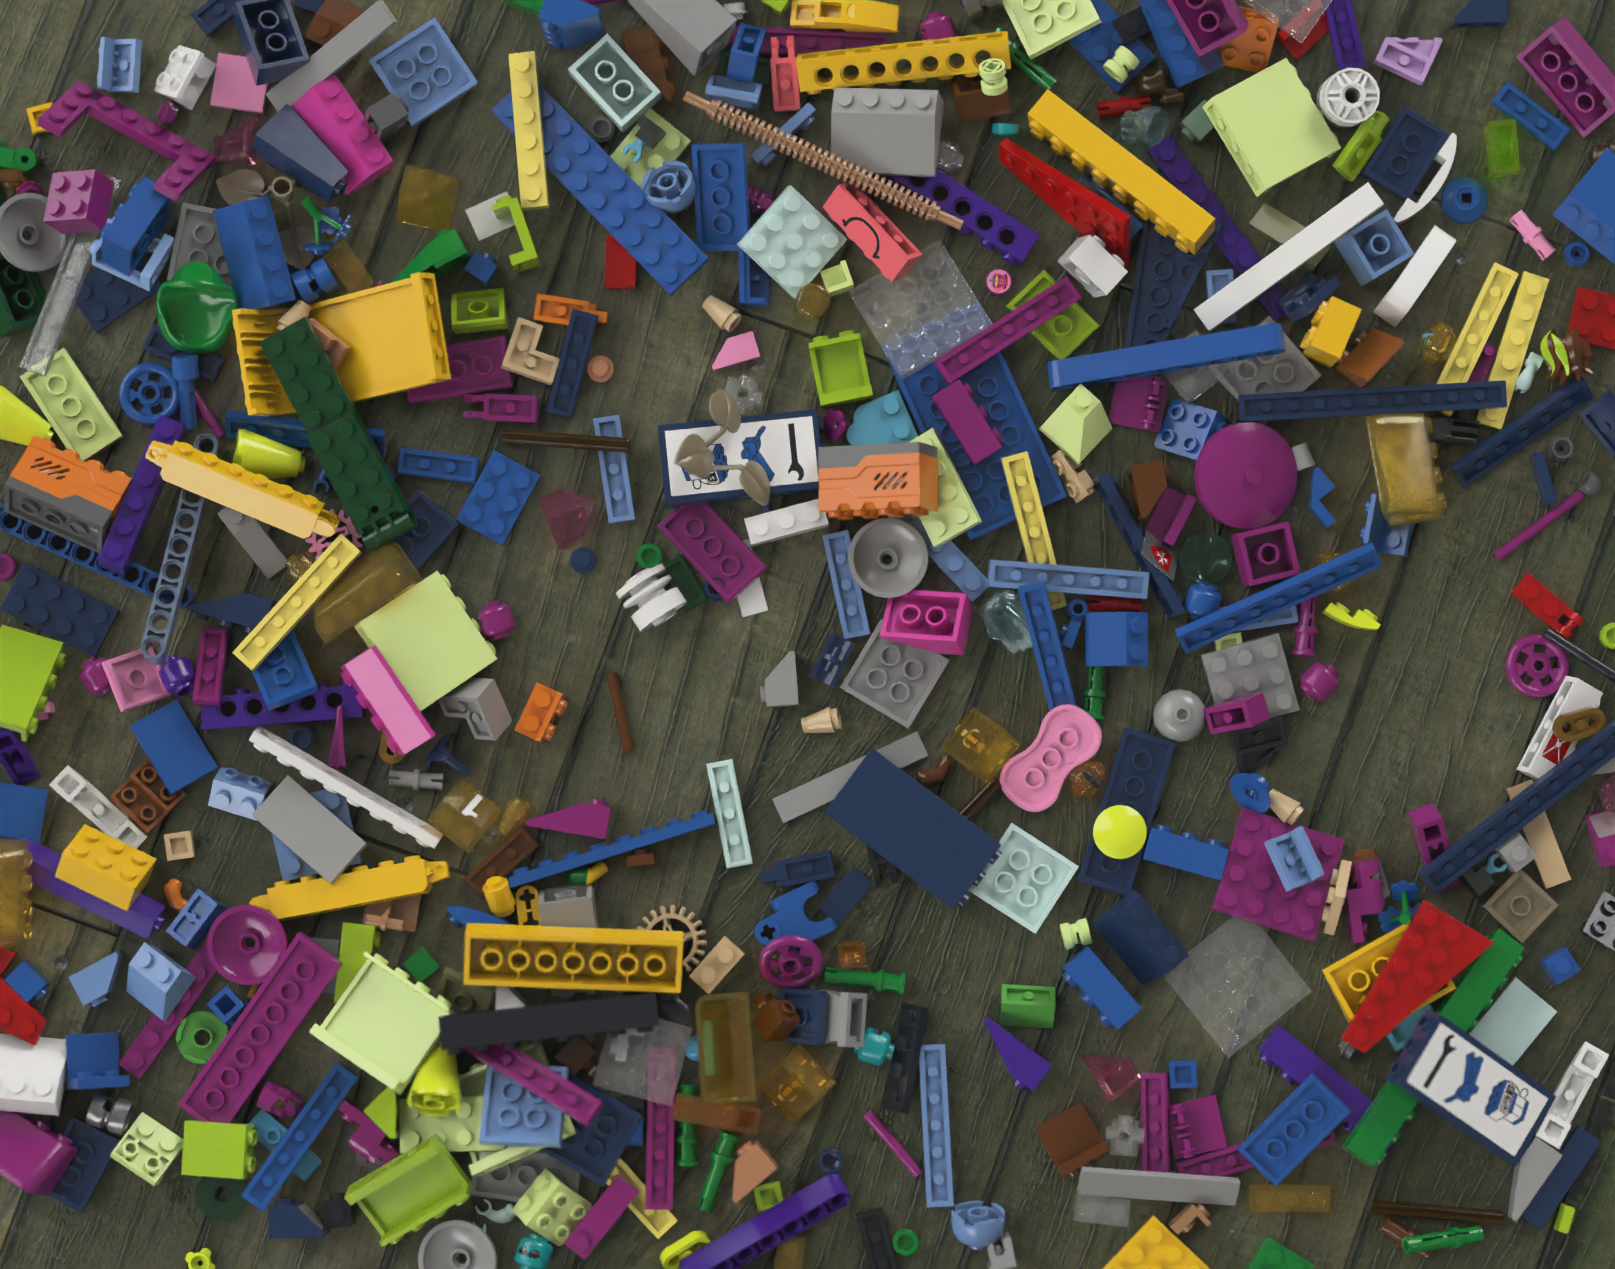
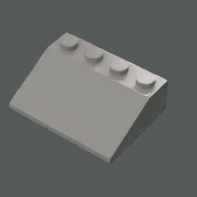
M834 88L831 111V154H836L834 160H837L838 156L842 157L840 163H843L845 159L849 160L847 166L853 162L855 163L853 169H856L857 165L861 166L859 172L866 168V175L872 171L874 172L873 175L935 177L944 101L939 91Z

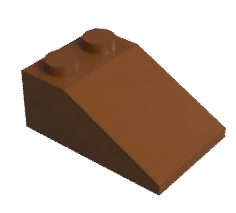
M1372 329L1369 334L1364 330L1354 341L1357 346L1351 352L1346 349L1342 353L1341 358L1337 361L1339 365L1334 371L1353 389L1362 388L1405 343L1401 339L1377 329Z

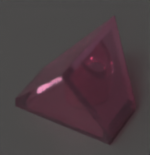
M258 113L223 135L215 136L214 156L216 157L214 162L256 163V153L252 151L255 134L257 133Z
M565 489L539 499L558 548L583 539L596 503L595 500Z
M1079 1054L1107 1102L1113 1101L1141 1081V1076L1129 1056L1120 1058Z

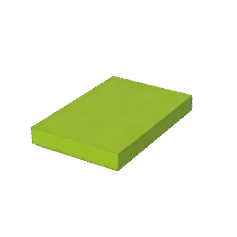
M1043 270L1006 308L1012 312L1057 282ZM1076 302L1031 331V333L1057 360L1068 358L1100 325Z

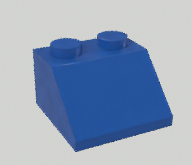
M1086 613V666L1126 668L1148 666V613Z

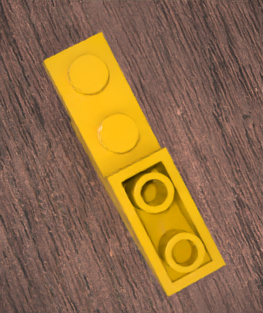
M792 0L790 26L792 28L844 29L845 32L897 33L899 6L871 0Z

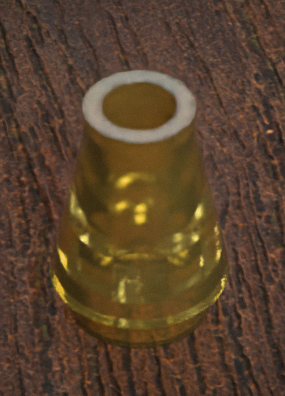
M514 796L512 800L509 799L497 830L510 837L531 815L529 812L532 808L531 804L518 796Z

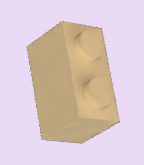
M724 936L689 977L710 994L745 953L727 936Z

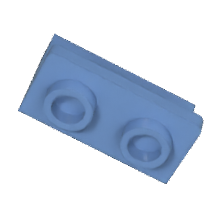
M100 38L97 88L111 94L139 93L141 40Z
M221 767L213 779L208 806L258 821L252 814L265 801L266 794L271 787V782L259 776H250L238 772L234 768Z
M1302 826L1264 843L1286 892L1309 884L1324 875L1321 863Z

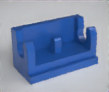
M739 250L740 307L769 306V274L743 250Z
M198 888L166 932L183 946L196 950L208 934L214 921L227 907L213 899L209 893Z

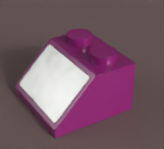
M1615 807L1585 815L1584 818L1598 867L1615 865Z

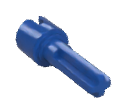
M195 354L172 356V377L178 381L181 423L185 424L186 430H192L197 428L194 380H197L199 377L198 356Z

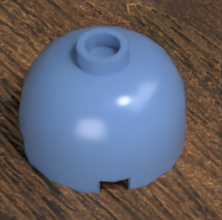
M665 161L662 162V167L656 170L653 167L647 172L641 187L648 195L646 198L650 204L661 209L665 214H676L689 207L692 203L696 185L693 174L685 163Z
M967 1201L956 1205L955 1212L951 1211V1225L957 1239L974 1250L985 1249L986 1246L999 1240L1004 1230L1005 1211L998 1204L991 1202V1207L982 1206L983 1201Z

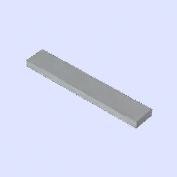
M378 0L309 57V63L280 81L266 93L278 112L286 104L291 107L313 86L335 74L397 22L384 1Z
M918 732L876 750L900 769L928 756ZM866 755L773 798L772 800L782 822L790 821L832 801Z
M1081 1167L1077 1191L1078 1195L1235 1206L1240 1180L1235 1177Z

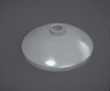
M18 194L5 201L0 207V252L12 265L30 272L45 271L57 265L65 257L71 240V234H61L43 222L48 198L40 194ZM22 233L28 235V240L23 238Z
M882 518L866 524L856 533L849 547L848 565L855 582L864 591L881 598H896L909 593L920 583L927 569L928 551L922 536L910 524L898 519ZM885 555L890 556L892 563L889 565L884 564L882 557Z
M449 1220L435 1226L424 1237L419 1248L418 1266L419 1269H496L497 1256L493 1242L483 1229L469 1221ZM461 1253L466 1255V1262L460 1260Z

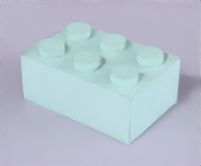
M608 34L568 68L570 76L622 133L662 98L661 91Z

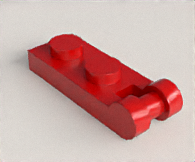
M1529 572L1525 574L1510 592L1513 597L1549 628L1567 640L1573 636V630L1585 622L1578 613L1569 608ZM1562 615L1568 619L1564 626L1557 622Z

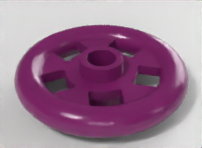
M1532 634L1519 639L1511 647L1506 658V673L1511 684L1520 693L1534 698L1547 697L1557 692L1565 676L1569 674V659L1566 651L1544 638L1543 634ZM1534 645L1545 646V654L1534 653ZM1521 652L1528 655L1524 666L1517 663ZM1556 656L1559 668L1551 669L1549 658ZM1535 661L1542 663L1543 667L1540 671L1534 668ZM1524 672L1533 678L1529 684H1526L1520 678ZM1549 674L1552 682L1542 686L1540 679Z
M796 935L782 936L774 939L764 947L759 957V968L763 977L772 985L780 988L796 989L808 985L817 978L823 965V957L818 946L811 940ZM789 946L801 947L799 952L789 950ZM775 951L781 953L777 960L771 958ZM811 956L812 963L804 964V957ZM776 967H779L783 972L779 976L772 971ZM800 971H802L804 974L800 977L793 978V975L798 974Z

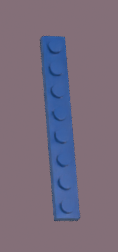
M1371 542L1175 629L1176 635L1186 654L1382 567V564Z
M706 810L691 814L692 820L682 822L681 818L666 822L667 828L656 830V827L653 826L641 830V836L632 839L630 834L615 838L616 844L605 847L603 842L590 846V852L580 855L579 850L563 855L565 860L554 863L553 858L539 862V868L529 871L528 866L512 871L514 876L508 877L510 887L516 888L570 871L576 867L589 865L715 825L713 813L707 814Z

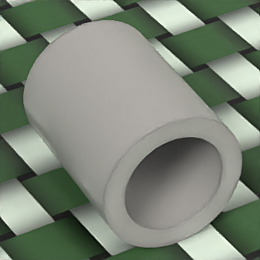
M1307 442L1291 448L1295 457L1297 471L1315 465Z

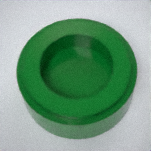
M647 543L638 549L636 560L641 568H652L662 563L663 554L657 545Z
M903 1228L894 1234L892 1246L899 1255L910 1256L917 1251L919 1239L913 1230Z

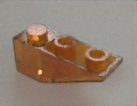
M648 24L622 31L629 58L661 91L665 102L668 105H673L671 97L676 96L673 81L667 82L665 72L670 71L666 55H660L658 47L663 45L662 39Z
M677 1093L672 1120L745 1135H757L762 1109Z

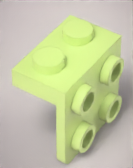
M545 1168L518 1200L512 1211L526 1226L555 1245L561 1246L592 1208V1204L565 1186L553 1172Z

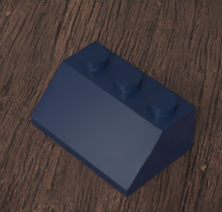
M243 0L235 2L233 20L256 86L282 81L309 63L310 58L289 0Z
M1134 889L1093 922V925L1141 984L1169 973L1189 956L1144 898Z

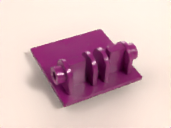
M1145 376L1116 381L1108 417L1110 423L1160 433L1170 381L1163 380L1162 377L1153 376V378Z
M1216 1095L1169 1105L1170 1139L1175 1159L1189 1158L1196 1154L1227 1148Z

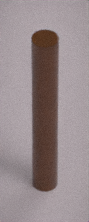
M617 672L606 674L624 752L633 751L634 746Z

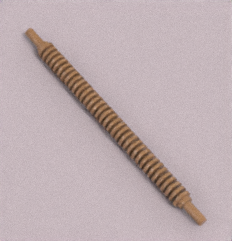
M689 91L684 95L683 101L706 111L711 120L714 121L717 116L716 122L720 124L722 119H724V126H727L730 122L729 128L733 129L736 125V132H740L741 128H743L741 134L746 135L747 131H749V138H752L755 134L754 140L758 141L762 137L760 143L765 144L766 140H768V147L775 143L773 149L777 150L781 146L779 152L783 153L787 149L786 155L790 156L791 152H794L792 158L796 159L800 155L798 161L802 162L806 158L805 164L807 165L810 161H813L811 167L815 168L816 164H819L817 170L821 171L824 166V173L827 174L831 170L830 176L834 177L835 173H838L836 178L839 180L843 175V182L846 183L849 178V185L852 186L854 182H857L855 187L858 189L862 184L861 190L865 192L868 187V194H872L873 190H875V197L878 198L881 193L880 199L883 201L886 196L888 197V203H891L892 199H894L893 205L897 206L900 202V209L907 205V212H910L911 208H913V215H916L917 211L920 212L918 216L920 218L926 214L924 219L926 221L929 219L935 221L936 219L960 230L964 220L940 210L941 207L936 205L937 202L934 200L931 205L929 204L931 200L929 198H926L925 202H923L924 196L920 195L919 199H917V192L910 196L912 190L908 189L904 193V186H901L900 190H898L899 184L895 183L891 187L893 181L889 180L885 184V177L878 181L880 175L876 174L872 178L874 173L872 171L866 175V168L859 172L861 166L857 165L856 169H853L855 165L853 162L847 166L849 160L845 159L843 163H840L842 157L838 156L837 160H834L836 156L834 153L828 157L829 151L826 150L822 154L823 148L819 147L818 151H815L817 145L814 144L810 149L811 143L807 141L804 146V139L802 138L799 142H796L798 137L794 135L791 140L792 134L789 132L785 137V130L783 129L778 134L779 128L775 126L772 131L773 125L770 123L766 128L765 121H762L759 125V118H756L753 122L754 116L751 114L747 119L748 113L743 112L740 116V109H737L734 113V106L727 110L729 104L724 103L723 107H721V100H712L710 102Z

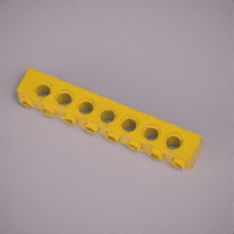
M1008 31L797 54L796 65L800 92L806 91L807 94H818L823 89H833L834 91V88H848L850 86L872 88L875 86L874 84L878 83L894 86L905 80H911L912 83H921L927 81V78L938 77L939 80H948L953 78V75L964 74L965 77H975L980 75L979 65L985 61L979 60L976 57V54L982 50L990 53L988 59H1000L1004 61L1006 69H1011ZM959 53L964 57V60L960 63H953L949 58L952 54ZM928 56H932L938 62L934 66H927L923 60ZM901 59H906L910 61L911 66L907 69H901L897 66V62ZM875 62H880L885 66V69L881 72H875L870 66ZM848 65H854L859 71L854 75H849L845 72L844 68ZM822 68H828L831 70L832 75L828 78H823L818 74V71Z

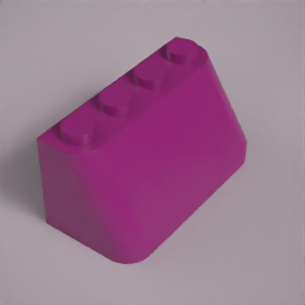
M0 1111V1174L30 1194L50 1196L78 1149L71 1145L73 1141L61 1133L57 1136L50 1131L51 1126L41 1119L35 1121L29 1117L30 1113Z

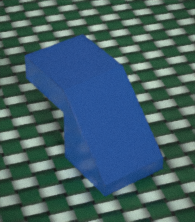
M1317 467L1311 472L1308 511L1325 530L1336 520L1319 500L1335 486L1324 472Z
M226 986L207 1005L224 1024H229L232 1027L248 1003Z

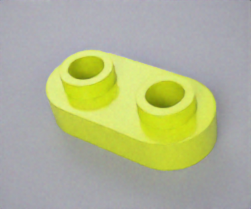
M701 1230L692 1231L677 1242L666 1247L660 1254V1261L664 1269H679V1264L685 1257L711 1243L706 1232Z

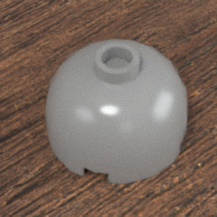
M1184 689L1171 690L1162 695L1154 706V726L1159 734L1167 740L1175 742L1189 741L1198 736L1205 726L1206 718L1203 711L1205 706L1200 697L1191 691Z

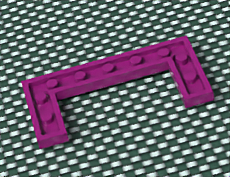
M77 81L39 117L37 124L61 138L87 113L172 160L174 163L158 178L153 189L175 202L213 165L216 157L203 148L190 143L181 136L163 128L158 123L145 118L136 111L125 107L111 97L98 92L80 81Z

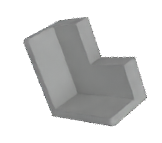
M470 677L438 699L446 717L466 718L475 739L496 741L512 722V718L494 679Z

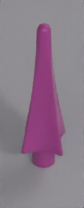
M342 705L337 707L335 730L328 757V766H332L333 769L342 773V766L347 767Z

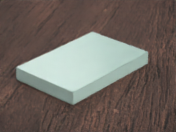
M1514 977L1478 1020L1476 1027L1469 1035L1508 1063L1514 1065L1557 1011L1519 979Z

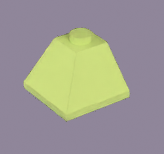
M1080 384L1045 421L1039 430L1079 465L1112 430V426L1101 401Z

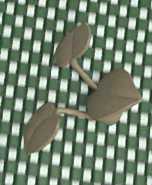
M241 169L217 179L219 192L229 206L265 197L273 193L274 199L278 203L284 204L290 230L285 229L279 232L286 263L298 270L306 268L311 264L315 255H312L311 251H305L304 244L315 242V232L307 225L295 228L289 202L294 197L293 187L301 188L302 184L295 183L294 180L281 176L274 179L271 186H268V189L262 193L265 188L264 180L258 172L251 169ZM303 186L306 192H308L309 194L316 195L315 193L307 189L305 186Z
M718 388L709 399V413L713 421L721 426L720 431L707 442H704L697 434L687 436L679 447L674 464L683 467L688 474H693L698 478L708 477L713 470H740L742 473L739 476V480L745 492L756 502L766 506L769 502L770 483L765 469L758 462L749 461L746 463V466L742 464L712 465L714 455L707 447L726 432V429L730 433L737 432L741 424V415L736 402L726 391Z

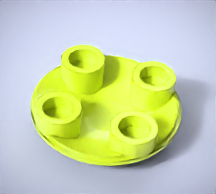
M1116 805L1105 809L1097 817L1093 827V837L1097 847L1105 855L1116 859H1125L1135 855L1143 847L1147 836V828L1142 816L1133 808L1123 805Z

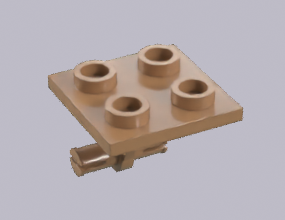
M422 895L365 905L362 923L380 927V930L386 931L388 928L415 932Z

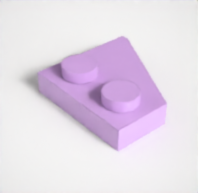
M1386 37L1373 64L1421 86L1443 39L1419 40V38L1400 39L1398 37Z

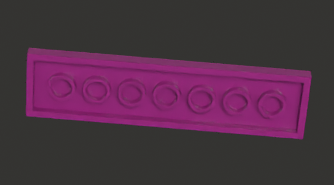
M299 932L178 1105L198 1121L232 1123L338 973L343 963L303 932Z

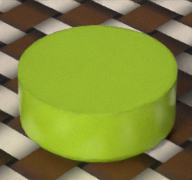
M1615 623L1606 624L1599 633L1601 644L1610 650H1615Z

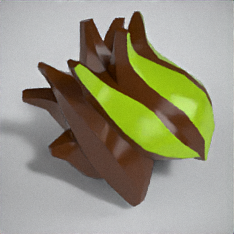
M1573 328L1564 339L1556 335L1555 329L1550 330L1544 336L1540 344V352L1548 365L1546 380L1552 378L1556 382L1560 379L1559 385L1564 386L1572 373L1578 381L1581 379L1582 372L1589 376L1593 375L1588 366V358H1592L1593 355L1590 350V344L1587 340H1580L1578 329Z

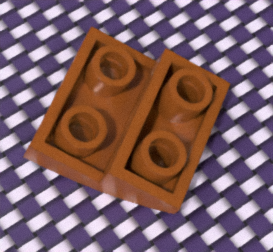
M147 758L109 796V800L140 830L148 835L182 801L186 793L181 789L170 795L149 758Z

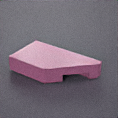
M753 331L727 338L712 365L713 371L760 358Z

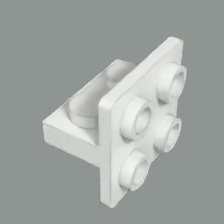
M179 45L170 54L169 63L165 71L158 76L154 91L167 96L186 109L192 110L217 64L204 57V53Z

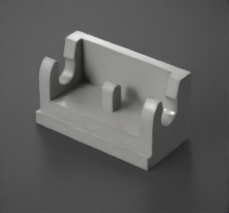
M1008 1232L1002 1233V1248L1000 1245H996V1250H994L992 1243L987 1246L989 1256L987 1265L989 1269L1017 1267L1011 1237Z

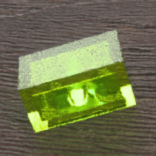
M1515 119L1488 121L1483 127L1488 179L1515 177L1520 172Z

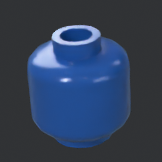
M1198 581L1197 584L1189 587L1184 601V609L1190 613L1189 617L1191 619L1198 620L1218 611L1222 595L1216 585L1205 581Z

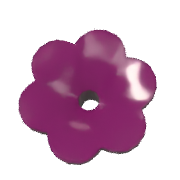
M829 408L827 415L823 417L826 437L839 441L846 428H848L849 421L847 418H844L840 410L836 411L835 408Z

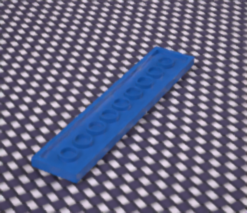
M539 84L546 168L670 296H673L710 259L661 209L650 204L646 198L648 195ZM511 91L491 111L515 135Z

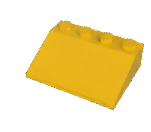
M1408 924L1397 927L1322 970L1348 1023H1350ZM1452 980L1447 982L1415 1011L1456 989Z

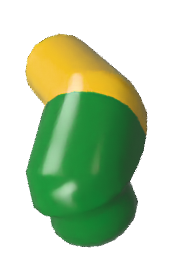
M599 861L591 868L576 867L569 871L568 880L573 884L588 886L607 873L608 868L603 861Z

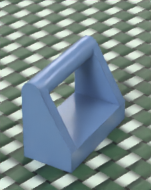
M711 74L706 86L705 97L710 102L712 100H721L722 105L727 103L730 107L734 106L758 112L763 84L738 82L731 78Z

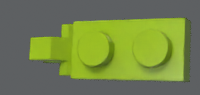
M1375 111L1367 120L1363 121L1332 165L1345 180L1350 182L1355 180L1382 141L1380 137L1381 131L1390 120L1384 113Z

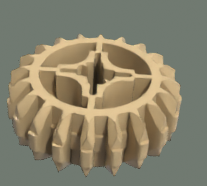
M664 905L660 906L661 915L659 916L655 910H651L650 914L654 919L650 921L647 917H643L642 921L647 924V927L638 926L637 930H652L655 924L662 921L663 931H667V927L669 931H674L669 918L684 922L691 930L690 932L683 933L685 937L683 942L693 939V946L689 955L682 960V966L690 972L692 970L688 964L690 961L696 965L700 963L694 957L697 953L701 956L705 954V951L698 949V946L707 945L706 940H699V936L705 935L706 930L697 931L696 929L697 926L702 924V921L698 920L694 924L691 922V919L695 916L694 912H691L688 917L683 916L686 911L685 907H681L678 914L675 913V905L670 906V913H666Z

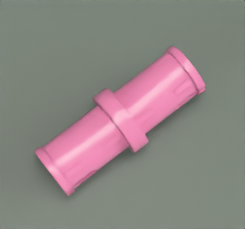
M1520 210L1509 219V222L1523 236L1525 244L1529 243L1542 261L1556 251L1541 233L1542 229L1539 226L1536 227L1523 210Z

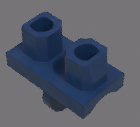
M831 633L810 676L834 688L855 644Z

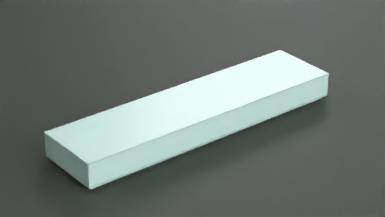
M733 759L708 763L706 766L726 868L753 864Z

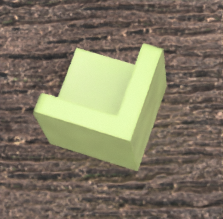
M846 260L840 261V265L820 271L828 297L854 289Z

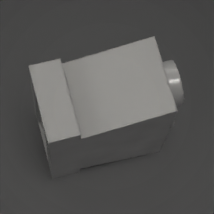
M823 990L827 991L825 1044H837L840 1047H864L867 993Z

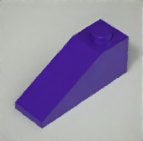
M0 727V762L15 785H22L40 778L39 768L26 742L21 740V733Z
M986 1016L983 1021L1009 1073L1015 1078L1012 1083L1024 1092L1027 1088L1034 1091L1052 1065Z

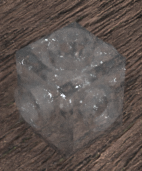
M740 375L739 379L728 376L724 391L734 399L741 415H747V411L753 413L754 407H760L763 392L759 391V384L755 383L754 378ZM745 392L748 395L746 398H740L739 394Z
M1118 1115V1119L1112 1120V1126L1106 1127V1142H1111L1110 1155H1138V1144H1144V1128H1139L1140 1121H1134V1116ZM1127 1132L1130 1137L1124 1138L1121 1136V1133Z

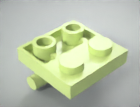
M142 1112L112 1151L110 1157L155 1186L161 1182L164 1177L163 1174L183 1149V1139Z

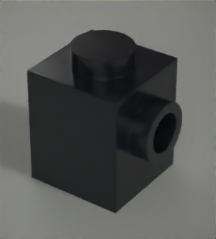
M345 1193L329 1194V1199L323 1201L325 1228L348 1227L355 1224L354 1204L349 1205L344 1198Z

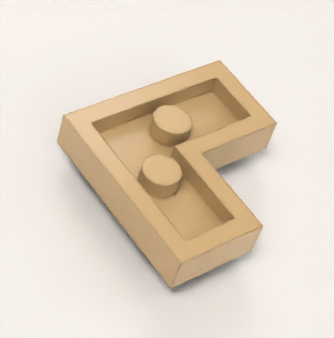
M518 317L501 368L551 385L558 367L559 358L535 350L543 325Z
M1341 859L1339 870L1333 869L1330 884L1335 886L1330 887L1326 902L1330 903V906L1324 907L1321 920L1325 922L1323 933L1330 935L1335 933L1346 895L1352 865L1351 861Z

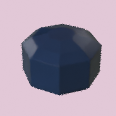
M832 1147L821 1151L817 1160L820 1170L827 1174L840 1172L844 1164L841 1152Z

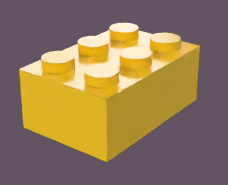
M1333 296L1327 302L1323 301L1318 309L1316 308L1310 321L1313 325L1305 333L1299 346L1303 348L1302 354L1311 361L1331 368L1341 358L1362 309Z
M84 824L62 853L55 877L128 911L149 882L156 858Z

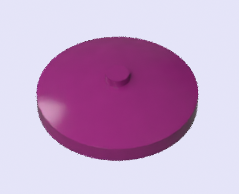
M1252 422L1227 425L1215 432L1206 441L1198 455L1195 466V487L1198 497L1206 511L1214 519L1226 526L1239 529H1254L1265 526L1276 520L1287 509L1294 496L1297 485L1295 457L1286 440L1268 426Z

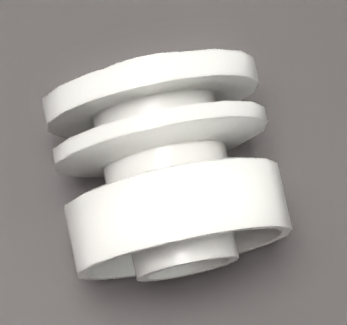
M1346 68L1330 76L1321 84L1317 93L1316 105L1323 113L1326 123L1336 128H1350L1367 120L1375 113L1379 104L1380 91L1376 80L1368 72L1360 68ZM1345 94L1350 97L1351 103L1346 100Z
M663 564L644 569L626 581L624 586L616 592L619 599L629 595L632 596L623 604L625 608L638 605L639 609L633 613L631 618L640 632L653 625L654 627L661 625L677 614L676 611L687 603L677 587L667 591L663 588L672 579L670 575L658 580L657 577L666 570Z

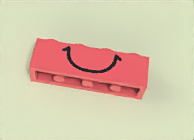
M849 182L839 184L823 205L829 217L846 232L847 237L863 250L864 255L872 260L881 270V273L891 282L906 277L923 254L860 187L859 189L855 187L856 182L852 186L849 185Z

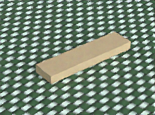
M1533 779L1507 788L1510 800L1534 783ZM1544 811L1524 826L1522 831L1526 842L1537 855L1533 860L1543 886L1547 889L1571 880V877Z

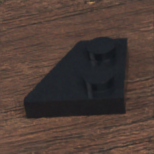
M1280 716L1267 719L1253 727L1229 731L1238 774L1251 773L1260 764L1266 763L1273 753L1279 752L1288 744L1283 719Z

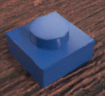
M1196 1060L1168 1061L1169 1088H1197Z

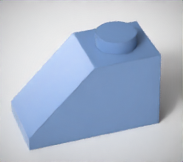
M121 951L114 952L68 977L83 1006L91 1004L92 1007H96L107 1001L106 995L113 990L123 955Z

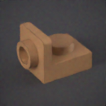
M1189 1203L1168 1225L1177 1235L1181 1231L1185 1234L1196 1223L1194 1221L1196 1217L1209 1227L1212 1223L1207 1218L1211 1214L1200 1203L1196 1207Z

